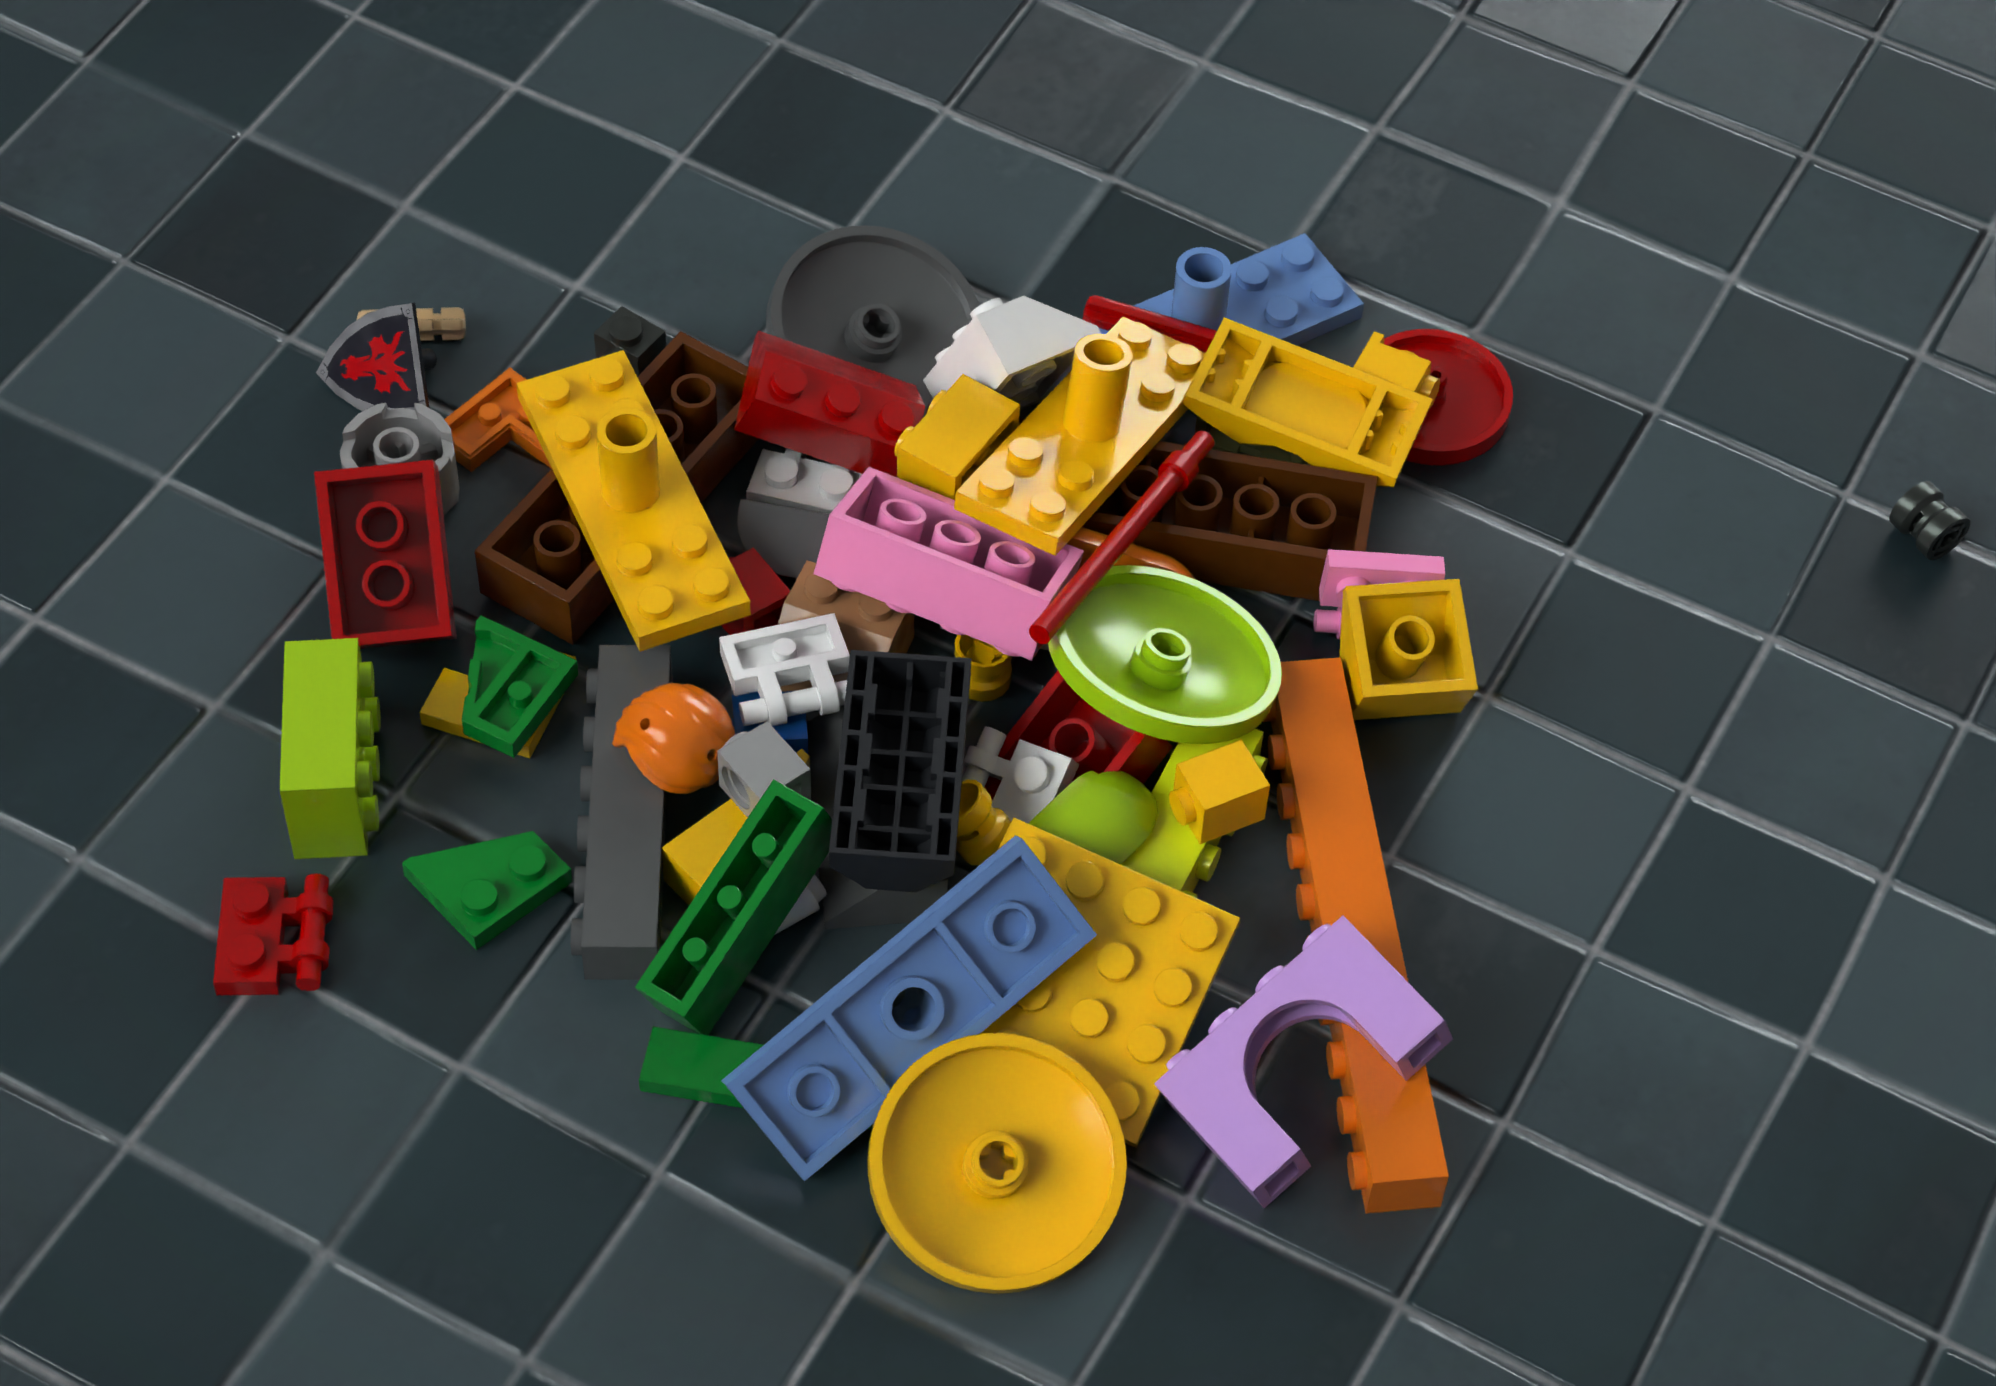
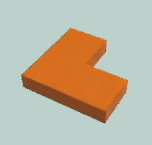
M510 367L444 419L452 431L456 461L470 472L474 471L511 440L551 469L548 459L518 399L516 383L527 379Z

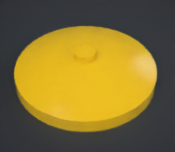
M984 1033L952 1040L933 1049L913 1063L895 1082L879 1109L871 1132L867 1159L870 1191L876 1211L883 1226L900 1250L917 1266L943 1282L974 1292L992 1294L1020 1292L1043 1286L1063 1276L1082 1262L1100 1243L1117 1214L1124 1192L1127 1170L1126 1147L1118 1116L1108 1096L1094 1077L1082 1065L1059 1049L1033 1038L1006 1033Z

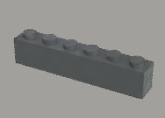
M599 645L598 668L587 669V704H596L595 716L584 717V752H593L592 766H581L580 796L581 801L590 802L589 815H579L577 823L578 852H587L586 866H575L574 901L575 903H584L583 918H572L571 955H582L585 979L640 980L660 950L664 882L662 847L665 845L668 792L652 784L641 773L630 757L626 747H615L612 745L616 722L622 717L623 709L629 706L634 698L657 686L673 683L671 645H659L639 652L637 645Z

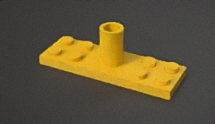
M1122 317L1107 334H1091L1081 338L1075 346L1071 371L956 491L954 509L1056 556L1189 409L1183 404L1184 395L1206 353L1192 345L1184 344L1152 330L1145 324L1134 322L1125 317Z
M624 350L516 383L518 399L639 652L751 615L750 600Z

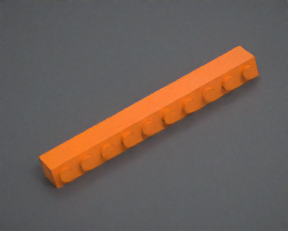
M1341 657L1281 662L1282 679L1279 692L1263 722H1271L1273 735L1268 736L1271 770H1280L1283 783L1277 786L1279 816L1281 820L1290 819L1292 833L1287 834L1286 840L1288 864L1291 870L1299 869L1302 884H1297L1296 887L1299 919L1301 921L1309 920L1312 933L1324 924L1332 925L1343 915L1408 982ZM1318 1019L1321 1026H1330L1332 1042H1327L1326 1046L1327 1068L1331 1080L1340 1079L1343 1096H1338L1337 1098L1338 1125L1342 1135H1351L1354 1152H1349L1347 1157L1349 1183L1353 1191L1361 1190L1365 1213L1441 1207L1449 1174L1426 1064L1405 1081L1358 1031L1338 1021Z

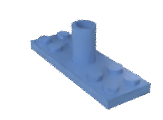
M1306 233L1233 264L1218 250L1208 247L1189 249L1177 260L1174 289L1134 306L1216 331L1225 317L1298 346L1362 318L1364 303ZM1099 328L1101 334L1108 333L1107 330Z
M1015 835L721 1081L805 1182L875 1122L888 1092L898 1078L913 1063L945 1043L983 1032L1096 937L1097 934L1025 841ZM906 989L903 1000L899 1005L892 1008L896 996Z

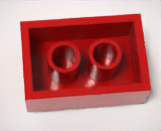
M432 459L314 472L332 639L358 638L360 649L457 639L439 468L435 461Z

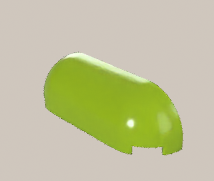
M1088 771L1072 781L1028 824L1121 865L1143 844L1151 833L1157 819L1158 808L1157 802L1149 789L1132 775L1123 771H1108L1100 774Z

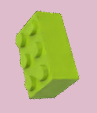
M358 638L285 641L280 796L294 859L368 856V832L379 830L377 795H373V781H379L380 761L378 746L373 745L374 732H380L381 728L379 698L374 697L372 661L362 662Z

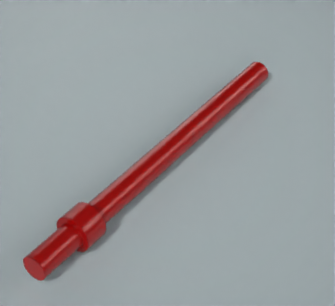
M1197 431L1182 450L1173 451L1159 466L1158 478L1030 626L1029 634L1035 642L1047 644L1174 493L1184 491L1199 473L1198 465L1215 445L1213 437L1208 432Z

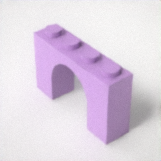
M1343 915L1332 925L1324 924L1313 931L1305 940L1302 946L1303 951L1285 967L1280 965L1267 972L1258 982L1255 988L1256 993L1238 1009L1232 1007L1221 1013L1209 1027V1035L1191 1051L1185 1049L1174 1055L1166 1063L1168 1071L1154 1083L1167 1103L1263 1208L1267 1207L1311 1167L1300 1147L1263 1109L1256 1095L1255 1076L1258 1062L1265 1048L1280 1032L1296 1023L1312 1019H1329L1344 1023L1358 1031L1405 1081L1412 1077L1453 1040L1445 1020Z

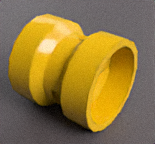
M957 635L954 644L955 657L971 658L969 699L983 702L992 701L1003 696L1011 684V660L1013 656L1005 655L999 652L993 645L971 636Z
M976 780L962 781L956 845L957 852L970 865L982 864L998 850L1011 823V820L1004 811L992 807L991 795Z

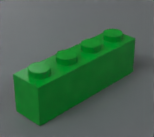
M772 780L636 984L635 988L657 1010L697 1034L709 1035L828 855L832 818L826 810L780 782Z

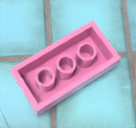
M868 467L829 514L814 575L831 581L836 587L844 591L860 592L885 602L889 608L897 612L913 613L938 623L944 630L950 633L968 635L991 644L1005 655L1021 656L1032 661L1043 644H1039L1031 638L1029 628L1076 574L1084 551L1066 544L1054 556L955 510V500Z

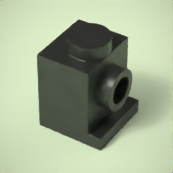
M621 306L594 332L596 358L624 350L638 377L666 347V331Z

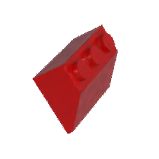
M758 331L754 339L734 430L862 474L868 467H872L897 477V457L894 455L896 443L907 427H915L923 419L925 404L914 384Z

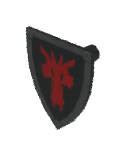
M409 303L369 312L347 326L329 347L316 373L337 396L359 410L364 411L381 403H387L388 410L398 408L415 410L414 403L423 404L430 408L425 371L432 370L436 366L437 357L433 350L429 348L421 349L416 304Z

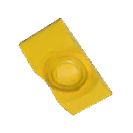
M1224 317L1184 395L1183 404L1202 420L1239 444L1275 446L1298 455L1311 466L1378 476L1376 486L1394 487L1433 399Z

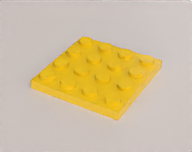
M1013 817L998 849L1015 835L1022 838L1097 936L980 1034L1006 1033L1033 1038L1049 1044L1073 1058L1103 1088L1118 1116L1125 1143L1137 1148L1161 1096L1154 1083L1168 1071L1166 1063L1182 1050L1238 929L1240 917Z

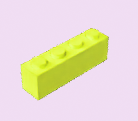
M1254 729L1239 738L1219 743L1188 744L1178 742L1151 792L1158 808L1155 825L1143 844L1121 865L1197 898V894L1193 893L1199 879L1208 882L1218 864L1221 848L1217 847V844L1221 837L1199 844L1189 825L1182 826L1175 818L1169 801V793L1174 789L1176 764L1242 739L1264 774L1268 762L1267 758L1260 756L1264 732ZM1234 832L1228 833L1226 835L1232 836Z

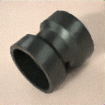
M1929 481L1921 482L1907 491L1897 501L1889 516L1890 522L1901 533L1911 534L1916 539V548L1931 561L1943 557L1954 549L1967 534L1971 525L1970 519L1956 507H1948L1944 503L1943 493Z

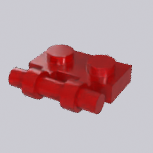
M317 873L307 875L305 877L304 893H301L297 898H288L286 877L224 878L213 978L216 996L279 995L281 974L296 973V987L300 990L315 991L320 988L321 974L328 967L330 952L329 945L324 942L325 926L332 920L334 904L333 898L328 895L329 878L327 876ZM285 926H301L300 939L293 945H284Z

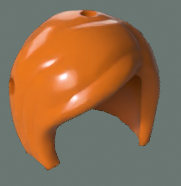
M668 683L642 693L639 697L634 698L629 706L623 709L622 717L616 722L612 745L618 748L626 747L630 757L641 773L661 790L674 794H688L701 788L709 787L719 780L717 750L721 749L735 735V729L726 708L709 692L692 684Z

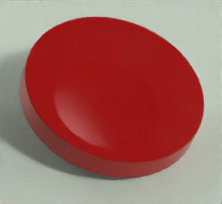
M1437 329L1408 330L1384 338L1385 345L1399 350L1410 351L1418 357L1431 361L1430 375L1440 379V386L1435 401L1426 415L1406 459L1407 461L1426 465L1461 463L1482 455L1500 440L1510 418L1513 404V387L1507 370L1491 351L1468 337Z

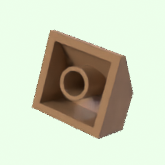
M806 561L783 604L778 625L835 613L849 654L850 650L907 653L914 639L915 614L900 613L889 608L885 602L860 592H849L839 589L831 581L814 575L816 563ZM848 672L832 675L834 682L847 680ZM809 680L780 686L781 691H794L811 688L812 685Z

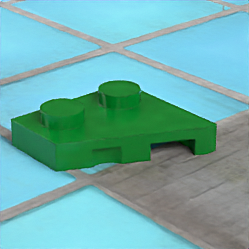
M480 615L475 624L476 642L473 659H470L468 673L469 690L464 700L462 714L463 733L515 758L578 676L577 660Z
M534 831L409 857L402 862L404 876L475 950L481 948L573 882L571 868Z

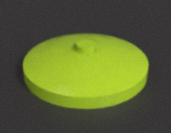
M1136 565L1113 566L1048 642L1050 655L1059 673L1085 702L1103 715L1127 728L1172 742L1188 744L1219 743L1239 738L1251 732L1267 717L1281 685V662L1274 643L1264 628L1248 611L1225 594L1203 582L1160 568Z

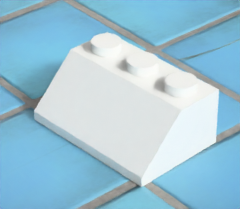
M1021 296L1004 304L1000 298H994L981 304L970 313L972 317L971 322L952 335L954 343L935 356L937 363L923 381L932 398H934L939 391H948L957 379L964 374L1019 403L1020 410L1043 401L1071 371L1075 346L1081 338L1091 334H1101L1097 325L1026 296Z

